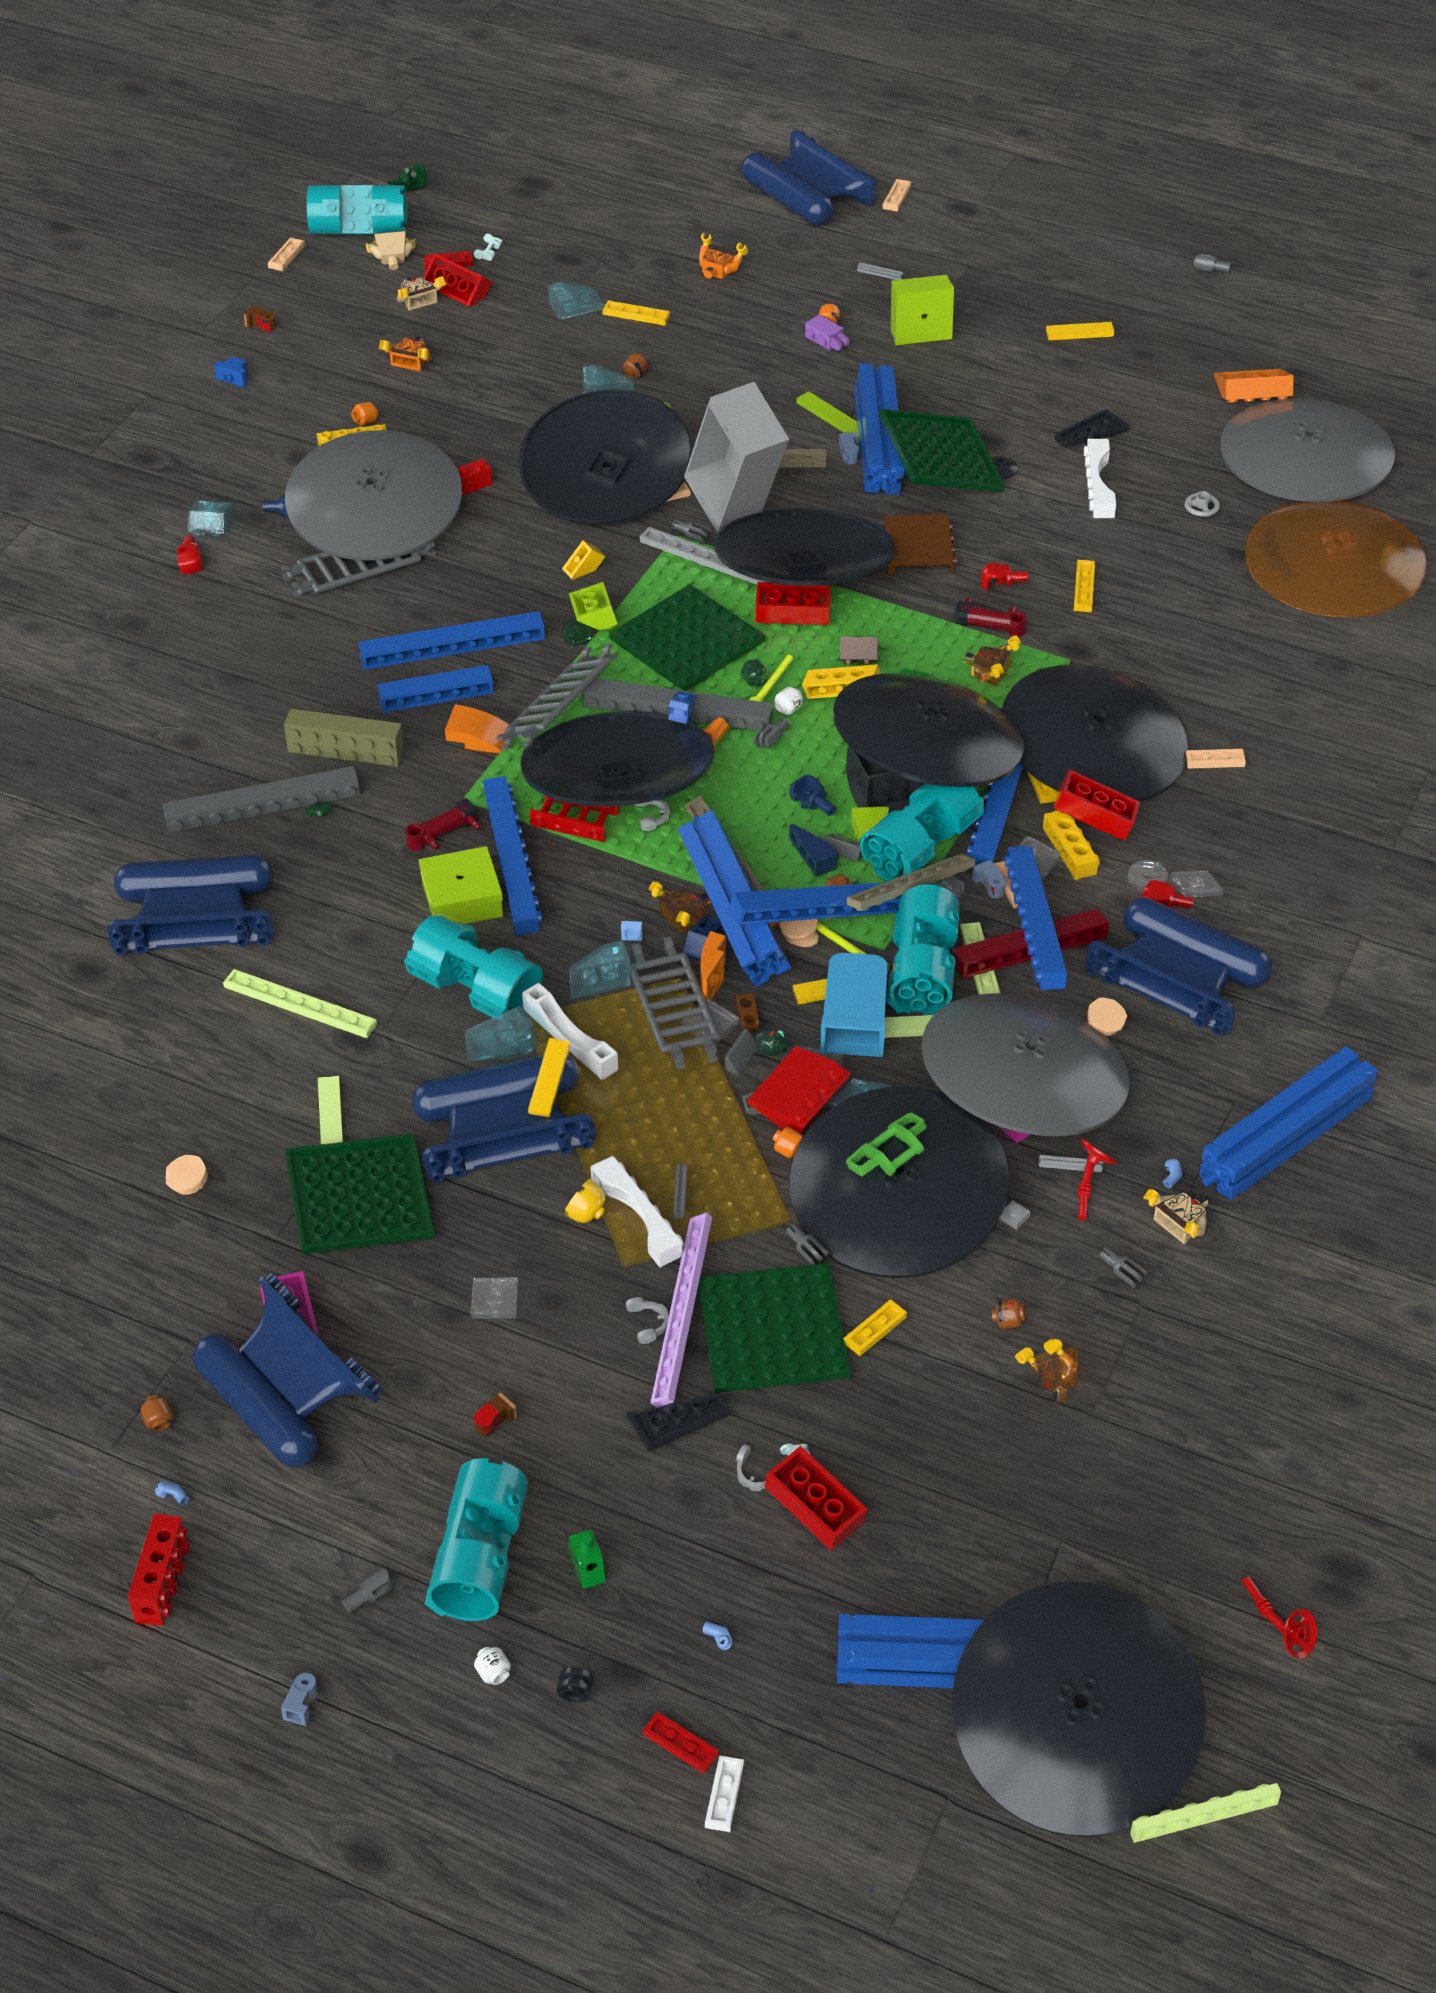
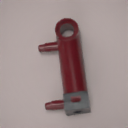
M966 598L965 601L959 600L955 609L954 623L965 627L969 624L1006 631L1009 635L1018 637L1026 633L1027 616L1023 612L1016 611L1015 606H1011L1008 613L973 607L971 606L972 599Z
M465 798L455 803V808L421 824L413 823L405 828L407 847L410 850L419 851L428 843L437 850L439 849V844L435 840L436 838L463 825L466 828L473 826L476 830H480L481 825L478 821L477 808Z

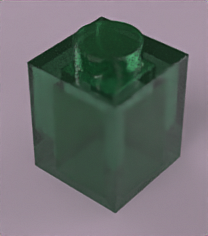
M574 619L563 623L561 635L564 642H567L572 648L591 641V627Z

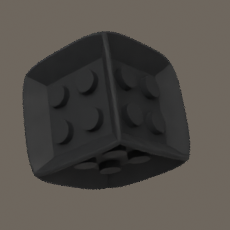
M848 745L846 773L850 792L858 808L889 807L890 813L892 811H903L906 806L910 805L909 796L922 786L923 783L895 775L872 764Z

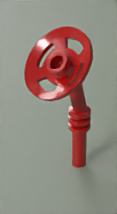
M1081 1138L1080 1141L1089 1155L1082 1182L1078 1186V1198L1080 1199L1078 1219L1086 1220L1088 1199L1091 1198L1092 1189L1090 1182L1095 1164L1098 1165L1101 1161L1117 1165L1118 1162Z
M1249 1576L1244 1578L1242 1583L1256 1602L1255 1606L1262 1617H1266L1284 1635V1643L1288 1653L1296 1659L1306 1658L1312 1652L1317 1639V1625L1312 1613L1306 1609H1297L1290 1614L1285 1623L1274 1612V1607L1268 1598L1263 1597L1253 1580ZM1295 1616H1303L1300 1621H1294ZM1293 1645H1300L1301 1650L1298 1652L1293 1651Z

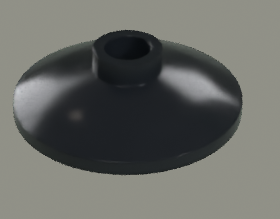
M1004 456L992 457L1002 479L1011 478L1017 473L1018 465L1011 458Z

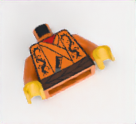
M705 233L701 236L703 245L699 253V262L706 278L710 279L713 276L723 279L728 274L738 270L743 259L742 255L748 253L746 245L742 249V244L738 243L736 246L738 253L711 245L708 247L712 242L711 235L709 234L708 239H705Z
M415 337V339L403 338L392 346L389 341L380 340L379 349L390 354L392 366L421 371L424 361L429 362L431 360L429 349L426 348V343L421 337Z

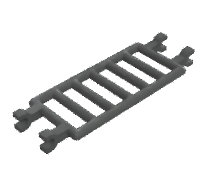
M432 541L426 546L411 552V557L402 559L401 556L394 557L395 562L385 564L383 560H375L379 567L368 569L363 560H355L362 572L353 575L341 557L321 552L298 559L296 565L281 566L282 571L286 573L282 576L285 581H289L295 575L303 573L307 581L302 583L298 581L292 582V587L295 590L293 595L295 598H298L311 590L315 593H320L417 563L421 560V556L436 555L435 550L432 548L435 547V543ZM333 557L345 577L335 580L323 559ZM316 562L328 582L318 585L306 564Z
M606 644L598 658L596 656L590 657L589 653L592 648L585 647L582 651V656L575 663L569 664L505 729L504 734H499L496 737L498 741L504 739L505 743L502 749H509L512 746V740L516 736L518 738L525 737V742L522 744L523 747L530 746L533 743V737L539 731L545 730L609 665L611 659L618 657L617 653L610 654V649L613 647L612 644ZM593 667H595L594 669H589V670H582V671H575V672H573L574 670H579V669H586V668H593ZM584 678L583 680L563 682L565 680ZM574 689L571 691L552 693L553 691ZM564 699L563 701H560V702H552V703L541 704L542 702ZM553 710L552 712L531 715L534 712ZM542 721L541 723L520 726L523 723Z
M671 936L663 938L664 952L667 954L665 957L645 961L640 944L631 945L634 953L632 957L636 963L630 964L628 970L659 1050L662 1053L671 1052L676 1070L685 1069L684 1055L680 1049L698 1045L704 1046L709 1063L716 1062L717 1056L715 1052H717V1048L713 1042L720 1040V1034L687 954L676 953ZM680 961L683 965L680 968L639 976L638 973L639 970ZM681 975H687L688 977L686 981L645 989L643 986L645 983ZM692 988L694 992L693 994L650 1003L648 997ZM695 1001L699 1004V1007L656 1017L654 1011ZM703 1015L705 1019L704 1021L661 1030L659 1024ZM707 1028L710 1031L709 1035L666 1044L664 1040L667 1037Z

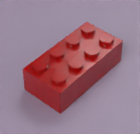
M757 582L755 623L829 625L831 585L793 586Z
M1069 769L1060 785L1053 808L1124 841L1135 823L1140 802Z
M801 1445L766 1475L765 1488L831 1551L865 1523L868 1509Z

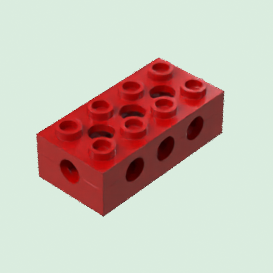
M153 1514L128 1594L135 1623L163 1626L165 1618L170 1616L171 1598L176 1595L178 1589L177 1578L178 1575L183 1573L184 1555H188L190 1550V1541L186 1537L187 1528L183 1525L182 1517Z

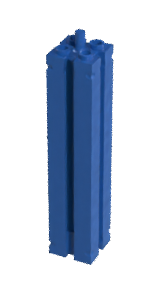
M860 363L858 368V380L855 382L854 399L864 492L878 493L880 489H883L885 494L899 495L901 488L900 478H903L905 471L879 416L881 409L898 410L893 366L880 365L879 369H873V364Z
M711 810L701 816L694 817L693 821L695 824L692 821L678 828V831L734 952L739 959L741 967L749 976L754 986L758 987L769 981L770 975L776 973L778 976L792 967L770 922L737 925L728 907L734 893L752 892L755 890L727 831L720 823L714 811Z
M1345 1046L1339 1053L1328 1058L1217 1137L1213 1143L1206 1145L1203 1150V1163L1199 1173L1202 1177V1183L1205 1186L1217 1184L1218 1192L1229 1200H1233L1237 1197L1238 1193L1244 1192L1361 1107L1364 1102L1372 1099L1374 1092L1372 1084L1376 1082L1378 1069L1366 1060L1363 1063L1358 1060L1359 1055Z
M839 1614L837 1683L847 1684L852 1682L853 1684L953 1688L955 1674L964 1649L984 1620L857 1614L850 1616L849 1614Z

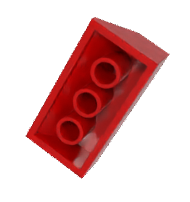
M434 253L423 276L424 279L435 283L434 279L443 276L446 285L442 286L438 292L469 307L486 297L492 281L436 253Z
M484 459L457 468L461 478L462 495L493 485L491 467Z

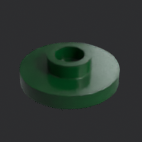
M330 803L313 804L306 808V813L317 817L323 816L332 810V805Z

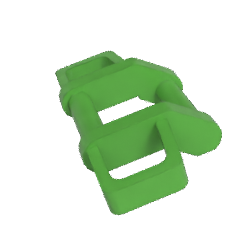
M910 1112L891 1123L886 1131L870 1143L863 1144L846 1160L848 1168L856 1174L864 1176L877 1165H880L889 1176L893 1175L898 1167L915 1154L919 1155L924 1151L923 1145L915 1137L926 1129L924 1119ZM911 1122L916 1123L910 1130L904 1128V1126ZM892 1136H895L907 1143L910 1148L890 1162L876 1148ZM864 1156L870 1159L861 1166L856 1164Z

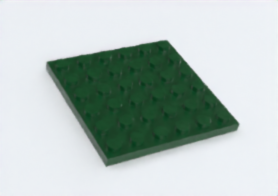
M891 409L880 410L879 416L912 484L1003 492L1006 488L971 418Z
M689 584L610 632L609 639L678 688L687 691L765 642L766 635Z
M414 1134L285 1149L302 1254L434 1238V1229Z
M830 1263L700 1277L698 1292L714 1393L851 1378Z

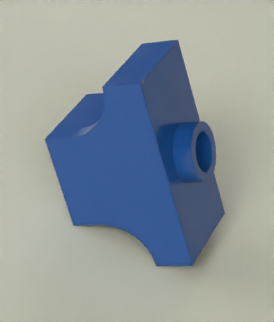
M232 356L227 361H217L214 364L216 379L243 388L248 384V370L245 360Z
M678 691L670 699L668 719L687 724L691 719L697 695Z

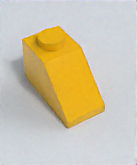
M583 540L562 569L574 580L594 572L606 556L596 546Z

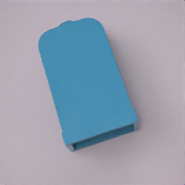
M838 953L830 958L824 1013L821 1023L820 1053L883 1057L887 962L884 958L878 955L861 953Z

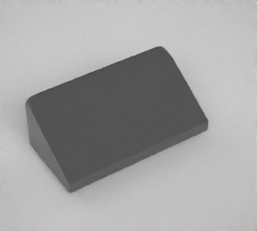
M834 833L824 837V841L828 842L837 851L838 856L852 861H858L861 858L862 853L859 841Z
M747 1029L742 1031L725 1055V1070L736 1075L741 1074L758 1049L756 1042Z

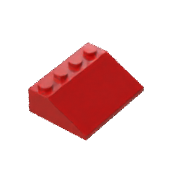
M795 1046L746 1103L782 1130L785 1127H790L803 1135L846 1085L851 1073L834 1060Z

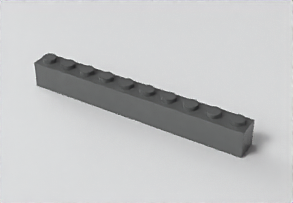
M595 678L583 691L584 706L607 710L643 711L669 715L670 699L678 691L697 695L691 719L689 720L691 722L711 724L714 719L720 717L725 719L729 727L762 731L767 725L771 724L773 719V703L598 678Z
M354 766L162 803L167 831L172 833L359 796L360 792Z

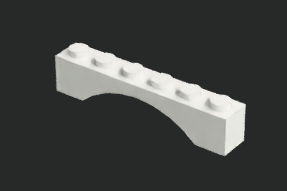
M1088 439L1087 446H1084V456H1087L1085 457L1087 489H1089V510L1093 511V518H1115V493L1102 482L1099 476L1100 471L1109 461V439Z
M540 983L522 992L523 1010L554 1038L570 1041L569 1051L601 1080L618 1070V1053L605 1041L592 1039L580 1031L563 1013L552 994Z
M611 1156L591 1166V1179L603 1189L605 1195L624 1202L640 1215L648 1231V1253L657 1265L662 1267L682 1257V1246H684L681 1236L673 1232L669 1221L662 1218L657 1206L650 1203L645 1191H641L637 1186L636 1180L626 1173L624 1165L621 1162L618 1163L614 1156Z

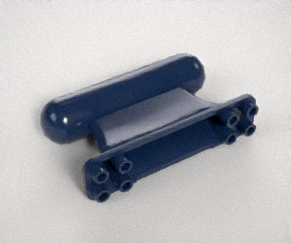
M795 130L791 132V155L782 162L777 163L765 154L755 152L749 154L744 159L741 167L742 175L749 183L810 224L816 226L824 225L832 218L834 212L832 198L849 196L865 206L873 205L877 199L875 193L877 180L874 177L870 178L865 171H860L818 145L813 137H807L803 131Z
M258 855L137 862L121 866L114 876V890L122 900L131 903L143 902V905L135 918L114 920L109 923L108 935L112 949H114L116 954L124 955L126 952L131 951L143 954L147 950L220 944H238L244 947L249 943L267 945L274 936L271 915L264 910L248 911L244 906L242 895H256L270 888L274 879V871L270 862Z
M1144 897L1133 900L1128 904L1124 912L1126 929L1139 939L1124 948H1113L1100 941H1092L1087 948L1085 967L1089 975L1101 976L1107 984L1115 983L1171 1008L1192 1019L1198 1027L1206 1026L1211 1028L1212 1032L1218 1036L1228 1034L1232 1030L1235 1016L1234 1006L1221 998L1226 981L1229 979L1244 987L1256 988L1267 982L1272 973L1271 958L1264 950L1151 898Z
M544 1055L427 1080L416 1087L412 1096V1107L420 1119L426 1122H439L450 1119V1131L445 1144L430 1147L423 1153L426 1174L434 1182H442L445 1177L452 1175L461 1178L466 1175V1172L474 1171L475 1169L546 1153L560 1152L561 1154H568L572 1149L578 1147L585 1150L590 1149L596 1140L593 1118L589 1114L565 1116L558 1110L555 1104H553L550 1118L529 1114V1105ZM569 1055L566 1059L556 1096L568 1093L578 1083L579 1068L573 1057Z
M270 1272L265 1278L261 1275L257 1279L264 1293V1311L258 1326L246 1342L239 1348L230 1337L224 1334H208L200 1339L195 1346L192 1360L197 1371L280 1463L292 1468L302 1467L314 1458L319 1446L318 1436L314 1428L305 1420L306 1417L326 1402L344 1395L362 1396L377 1403L380 1400L377 1395L383 1388L352 1357L344 1363L298 1313L297 1309L302 1305V1302Z

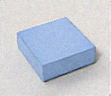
M622 921V940L642 941V922Z

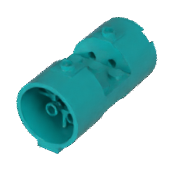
M309 185L307 190L309 233L380 234L405 231V234H407V229H405L404 225L408 224L407 198L403 194L406 193V186Z
M926 783L920 786L909 796L910 805L906 806L903 811L890 812L861 837L860 850L864 860L868 859L874 867L872 871L882 879L891 881L921 869L935 857V846L941 840L951 839L957 833L961 834L984 814L983 798L978 795L974 786L946 787Z
M918 885L908 889L900 898L899 909L895 913L893 943L899 948V951L894 957L892 971L889 972L886 1001L898 1014L902 1012L907 1014L920 1012L923 1013L922 1016L934 1015L942 1007L949 1004L952 999L955 959L949 950L953 948L957 941L960 904L957 897L946 888L937 885Z
M438 914V916L431 915L420 924L412 937V940H414L412 950H408L407 957L404 960L408 973L438 989H441L443 985L448 987L457 982L472 989L469 995L472 1007L503 1024H506L508 1020L512 1022L517 1021L527 1013L523 1010L522 992L537 983L541 985L543 983L541 967L525 959L521 952L513 951L509 948H498L490 954L483 948L478 949L479 941L476 930L472 926H465L460 922L457 923L441 914Z
M478 1458L467 1461L460 1467L446 1520V1531L442 1545L437 1552L425 1600V1605L439 1616L447 1615L464 1621H482L493 1617L498 1612L509 1568L507 1560L511 1536L519 1528L528 1491L526 1476L509 1463L503 1461L502 1465L489 1463V1458Z

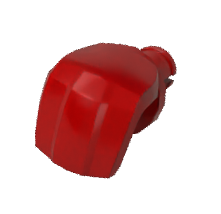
M186 535L183 538L184 543L177 548L178 565L182 574L197 573L203 569L201 549L195 543V538L192 535H188L189 540H187Z
M988 563L982 571L980 584L982 589L987 591L988 584L992 578H995L996 585L1004 581L1005 587H1009L1011 582L1027 583L1028 572L1012 571L1010 566L1002 563Z
M1157 880L1149 881L1141 894V897L1151 898L1160 903H1167L1166 906L1170 908L1176 905L1191 909L1194 900L1193 896L1176 894L1175 887Z

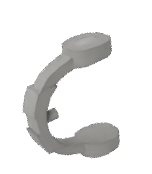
M658 799L635 804L636 806L657 805V807L661 808L659 810L660 813H665L658 819L653 817L642 819L640 821L642 830H654L657 825L669 820L670 810L667 802Z
M640 1297L631 1298L626 1302V1308L629 1312L654 1309V1311L660 1314L657 1315V1319L664 1320L662 1326L657 1329L651 1328L639 1332L637 1335L639 1343H651L656 1339V1336L665 1332L669 1315L668 1310L663 1304L644 1301Z
M744 1444L736 1458L738 1462V1481L742 1486L750 1488L752 1491H762V1489H766L765 1481L753 1482L755 1480L753 1476L748 1480L742 1474V1467L751 1451V1447Z

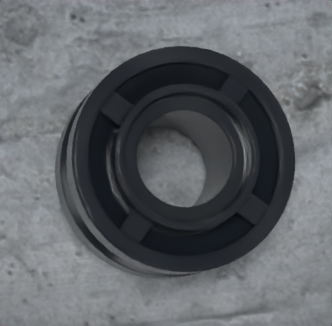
M564 1668L559 1674L556 1693L560 1698L569 1702H586L591 1697L594 1677L589 1671L582 1668Z

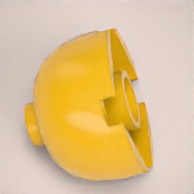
M590 1178L582 1185L585 1190L582 1189L580 1192H576L564 1213L579 1223H587L594 1218L598 1220L606 1210L603 1207L605 1193Z

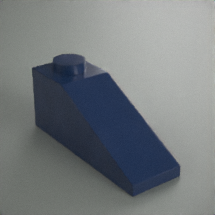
M795 824L789 825V839L815 877L837 869L839 856L837 851L828 842Z
M706 914L688 932L683 953L688 954L692 959H701L702 949L710 931L719 934L723 928L720 919Z

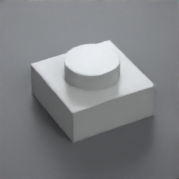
M1012 1201L1004 1208L1000 1220L1017 1230L1030 1217V1211L1017 1202Z

